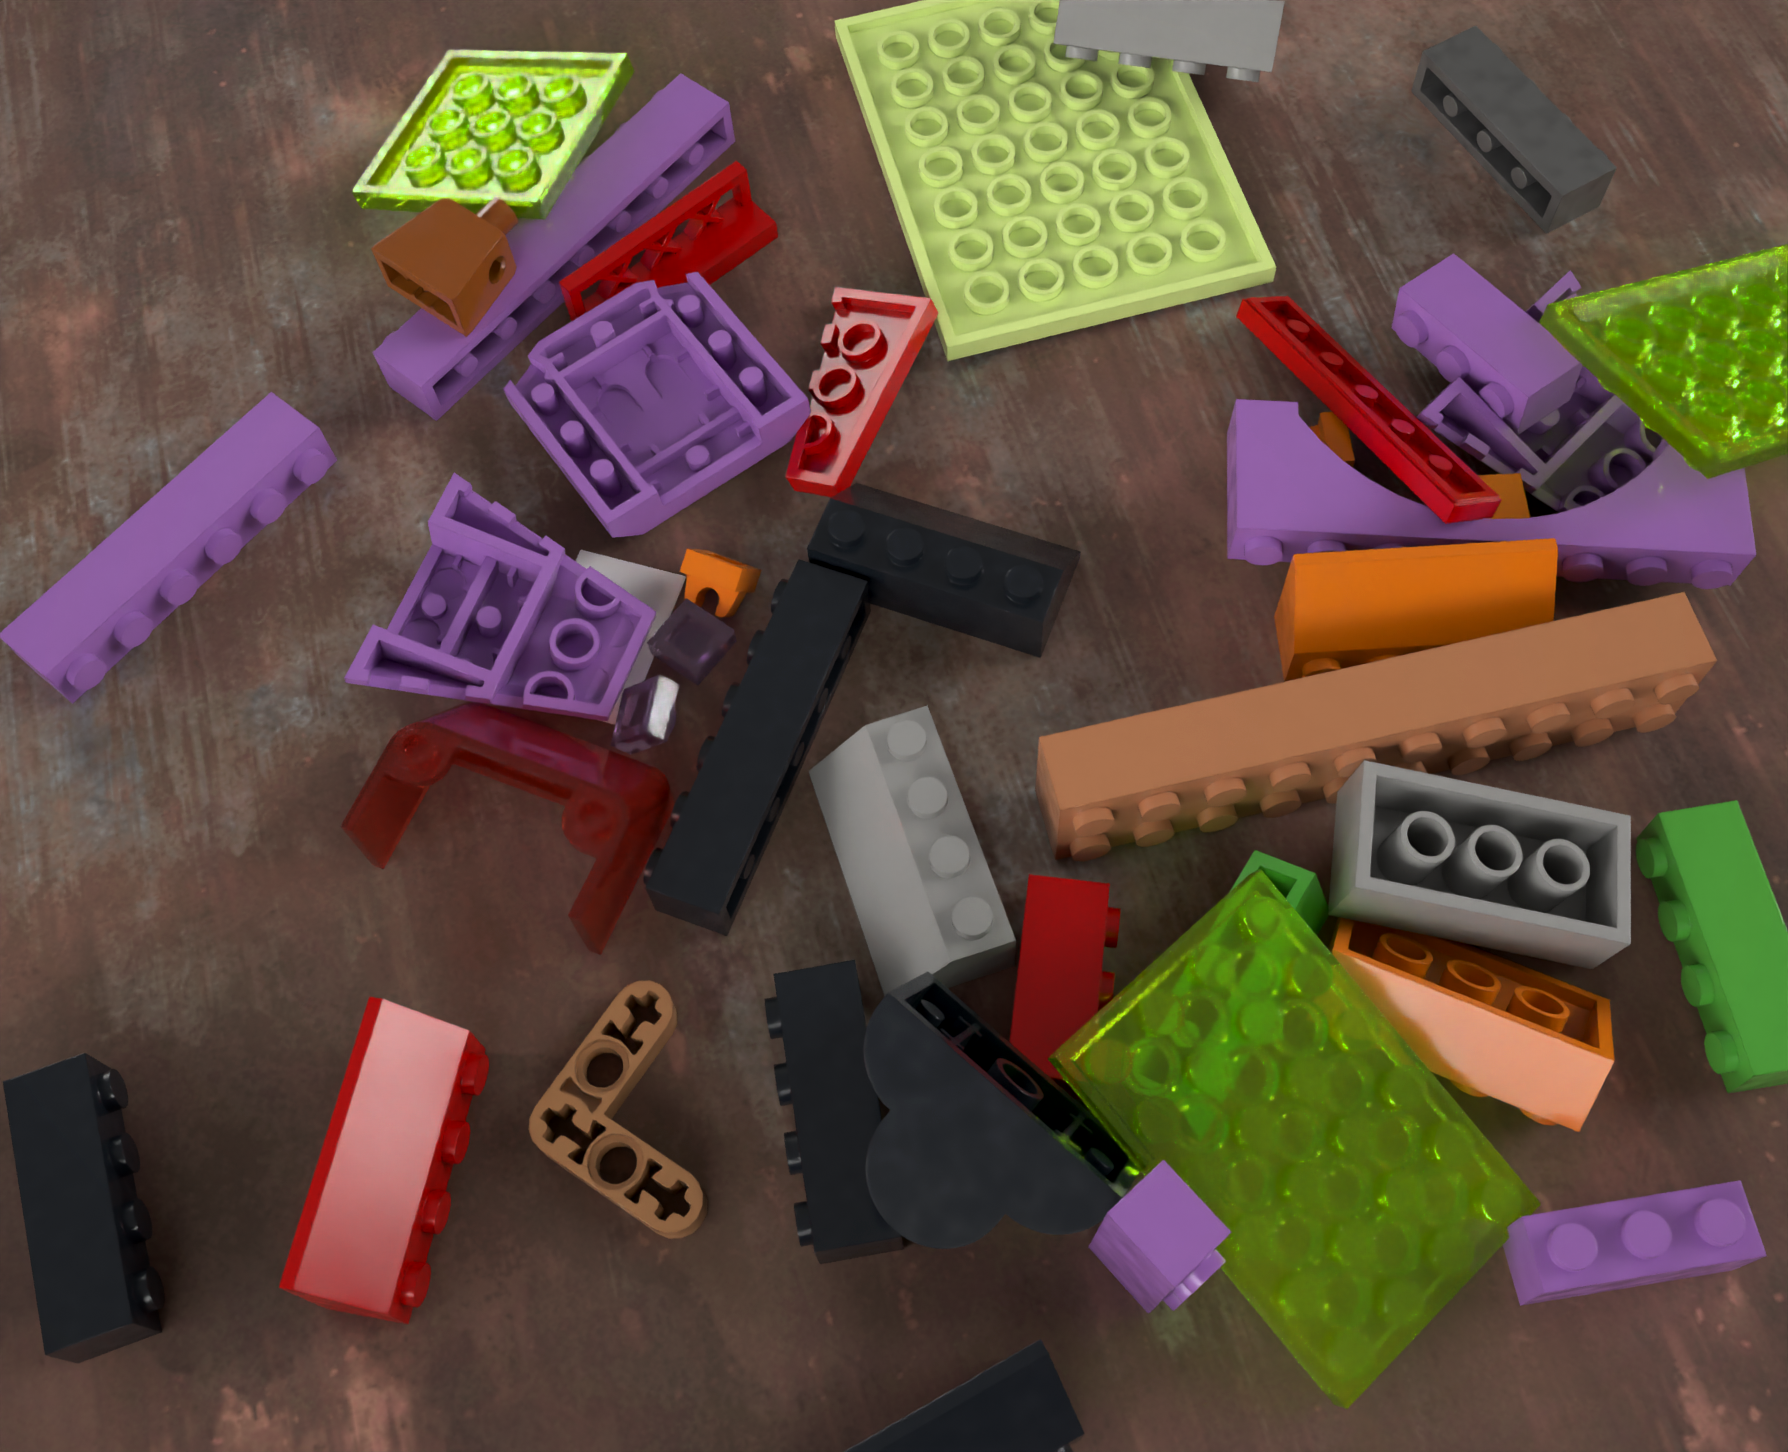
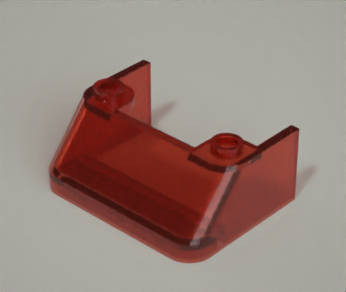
M480 702L461 703L411 723L397 731L390 739L340 826L370 863L381 869L385 868L430 785L441 780L449 772L453 764L565 806L562 815V829L568 842L577 851L596 858L568 917L588 950L601 955L672 812L674 797L666 776L659 769L649 764Z

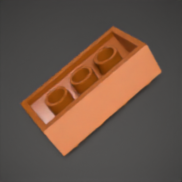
M1556 538L1293 554L1274 615L1284 682L1554 621L1558 558Z
M1338 917L1311 990L1304 1016L1305 1021L1315 1024L1323 1034L1332 1039L1342 1042H1359L1383 1052L1387 1059L1398 1066L1407 1069L1423 1068L1449 1079L1453 1085L1469 1095L1494 1097L1518 1107L1524 1115L1538 1123L1549 1126L1560 1124L1577 1132H1580L1614 1063L1609 999L1466 943Z

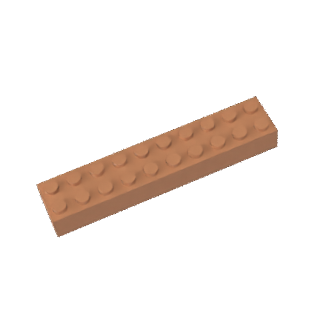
M1685 592L1041 736L1039 737L1035 792L1054 859L1058 860L1072 856L1075 861H1089L1107 854L1111 847L1136 842L1140 847L1154 846L1168 841L1176 832L1198 827L1202 832H1215L1232 826L1238 821V818L1263 813V816L1266 818L1281 817L1294 812L1302 803L1324 798L1327 803L1335 804L1338 790L1364 760L1428 774L1451 770L1453 775H1463L1483 768L1490 760L1513 756V759L1516 761L1529 760L1546 753L1552 746L1574 741L1576 746L1585 747L1609 738L1616 731L1634 727L1640 733L1655 731L1675 720V713L1688 697L1699 690L1698 684L1714 666L1717 659Z

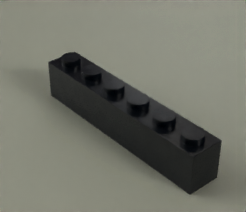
M798 559L789 580L783 578L778 583L771 602V613L773 615L765 631L757 630L749 645L747 653V664L749 666L741 683L733 682L725 696L722 707L724 720L716 737L708 736L700 749L696 765L699 773L691 791H683L675 802L670 819V825L673 828L664 848L657 847L647 862L643 881L656 911L728 936L871 612L868 581Z

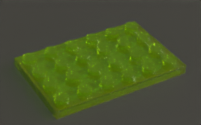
M1788 244L1547 305L1539 324L1547 329L1572 356L1597 377L1603 388L1620 398L1640 417L1646 427L1657 432L1683 456L1685 462L1691 468L1701 472L1707 479L1788 454Z
M1262 870L1250 873L1047 1058L1145 1177L1161 1161L1165 1160L1231 1231L1228 1237L1216 1248L1226 1260L1220 1268L1331 1402L1345 1409H1348L1509 1239L1507 1226L1522 1216L1531 1215L1541 1205L1539 1200Z

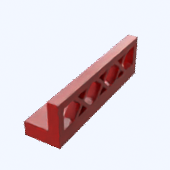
M736 160L559 281L570 320H575L631 285L639 282L655 280L657 288L687 283L685 274L698 272L711 285L778 238L777 224L752 201L747 169ZM732 189L733 197L715 209L721 196ZM689 219L684 231L671 239L677 226ZM646 249L641 260L627 269L633 256ZM598 280H601L596 292L582 301L580 293Z

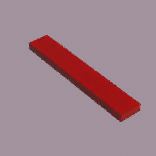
M1289 296L1242 299L1236 317L1445 524L1493 517L1502 501L1499 495Z

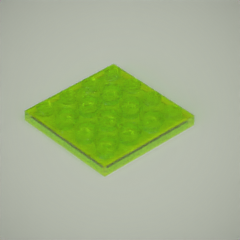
M448 50L352 190V194L361 209L422 212L439 199L450 198L474 214L493 197H497L513 210L517 218L545 220L635 71L628 54Z

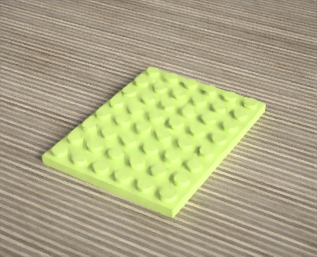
M922 0L834 21L836 39L925 297L932 299L939 313L934 323L947 361L1274 281L1276 272L1275 262L1189 73L1172 71L1174 60L1152 57L1150 68L1118 64L1119 52L1099 50L1097 61L1065 57L1067 46L1053 44L1060 0Z

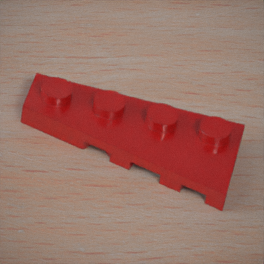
M835 287L831 301L835 309L832 324L825 325L820 343L825 350L820 370L813 371L808 388L813 396L810 405L811 413L797 431L785 475L794 491L833 497L851 486L939 314L931 298Z

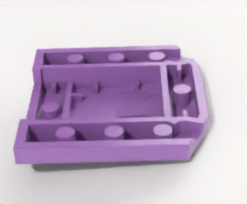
M698 272L685 274L687 283L657 288L655 280H649L631 285L538 341L528 355L531 365L516 385L510 380L503 389L509 403L612 538L643 535L789 443L811 413L809 401L805 394Z

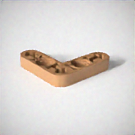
M636 981L627 985L618 993L536 1104L529 1118V1133L535 1145L548 1158L657 1234L669 1239L684 1238L693 1234L702 1225L706 1217L708 1200L704 1189L691 1173L611 1120L668 1042L677 1026L678 1012L669 992L662 985L653 981ZM653 1001H656L655 1009L660 1019L654 1025L644 1021L638 1026L631 1039L640 1049L635 1055H632L621 1040L613 1038L611 1035L615 1030H619L626 1039L636 1025V1020L631 1013L632 1008L636 1004L647 1008ZM603 1053L618 1055L623 1061V1072L620 1078L608 1087L590 1085L587 1080V1068L590 1062L596 1056ZM572 1112H575L572 1122L581 1133L593 1140L586 1153L578 1144L566 1136L561 1135L554 1143H551L554 1132L548 1124L555 1115L566 1119ZM598 1129H604L605 1132L596 1138ZM615 1147L632 1149L637 1157V1167L633 1175L628 1180L619 1184H610L603 1181L599 1172L603 1156ZM585 1154L583 1163L577 1164L575 1161ZM656 1165L661 1170L651 1178L668 1193L675 1195L682 1187L687 1188L684 1198L691 1208L684 1217L672 1213L666 1221L661 1220L664 1208L655 1197L642 1190L647 1185L653 1166ZM642 1190L639 1202L633 1203L630 1199Z

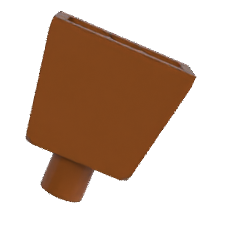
M493 197L476 214L450 198H443L379 241L371 250L388 287L467 337L515 275L517 266L506 234L518 224V219L513 210L497 197Z

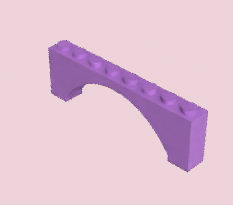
M1236 399L1227 431V559L1246 560L1254 565H1271L1277 562H1291L1293 554L1556 538L1558 547L1556 576L1564 577L1568 581L1587 582L1597 578L1628 580L1631 584L1640 586L1653 585L1660 582L1692 583L1693 586L1701 589H1714L1731 585L1756 556L1739 424L1675 421L1654 451L1653 462L1614 492L1584 506L1557 514L1525 519L1483 518L1445 524L1428 506L1397 495L1371 481L1344 462L1301 419L1298 413V402Z

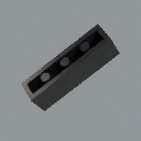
M855 960L775 973L773 975L777 996L765 998L764 1000L770 1038L783 1037L786 1062L774 1064L780 1106L793 1104L796 1131L784 1133L790 1175L803 1173L807 1201L794 1203L800 1246L813 1245L814 1253L820 1264L903 1250L902 1235L895 1231L877 1210L871 1198L866 1179L867 1150L876 1128L882 1121L879 1097L870 1083L865 1068L863 1047L867 1026Z
M82 1053L3 1081L45 1355L78 1364L162 1333L158 1309L164 1306L165 1293L159 1274L149 1263L146 1240H149L152 1236V1222L145 1204L137 1197L133 1174L137 1173L140 1169V1157L134 1140L125 1131L122 1109L128 1106V1092L122 1076L116 1069H111L87 1053Z

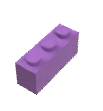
M1454 253L1399 288L1392 329L1397 333L1401 341L1409 347H1414L1434 364L1447 381L1452 383L1460 377L1516 435H1519L1571 400L1584 360Z
M1163 1160L1106 1213L1088 1248L1149 1314L1162 1301L1174 1311L1226 1262L1216 1248L1228 1237L1231 1231L1167 1162Z
M1741 1180L1522 1216L1499 1232L1520 1306L1732 1271L1767 1256Z

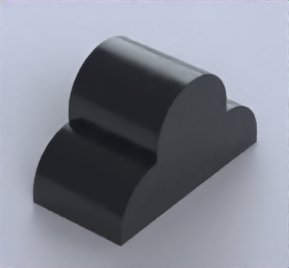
M927 971L888 992L874 1010L864 1037V1062L873 1089L890 1111L878 1125L870 1140L866 1155V1179L871 1198L884 1220L900 1235L926 1247L936 1249L958 1248L984 1237L997 1225L1005 1214L1022 1226L1037 1232L1053 1235L1073 1234L1089 1229L1101 1222L1106 1213L1126 1195L1146 1161L931 973Z

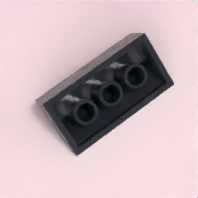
M859 483L853 484L829 499L807 547L809 563L868 581L870 604L1039 658L1042 656L1081 551Z
M1039 1339L844 1452H1073L1070 1445L1081 1440L1085 1433L1042 1340Z

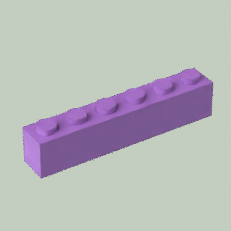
M270 392L0 632V639L29 667L73 704L87 690L99 684L105 673L130 650L142 644L149 637L152 630L179 605L189 601L204 582L224 564L231 562L239 554L241 548L265 526L277 520L282 515L284 509L302 492L325 475L327 469L337 459L320 428L274 393Z

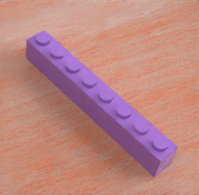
M681 73L664 89L659 90L652 97L651 101L630 120L621 124L608 140L591 155L586 156L579 163L578 167L555 188L547 191L541 200L518 220V224L506 234L517 266L515 275L467 337L421 308L397 331L389 334L383 343L372 352L389 387L437 421L564 302L559 281L656 216L735 142L729 102Z

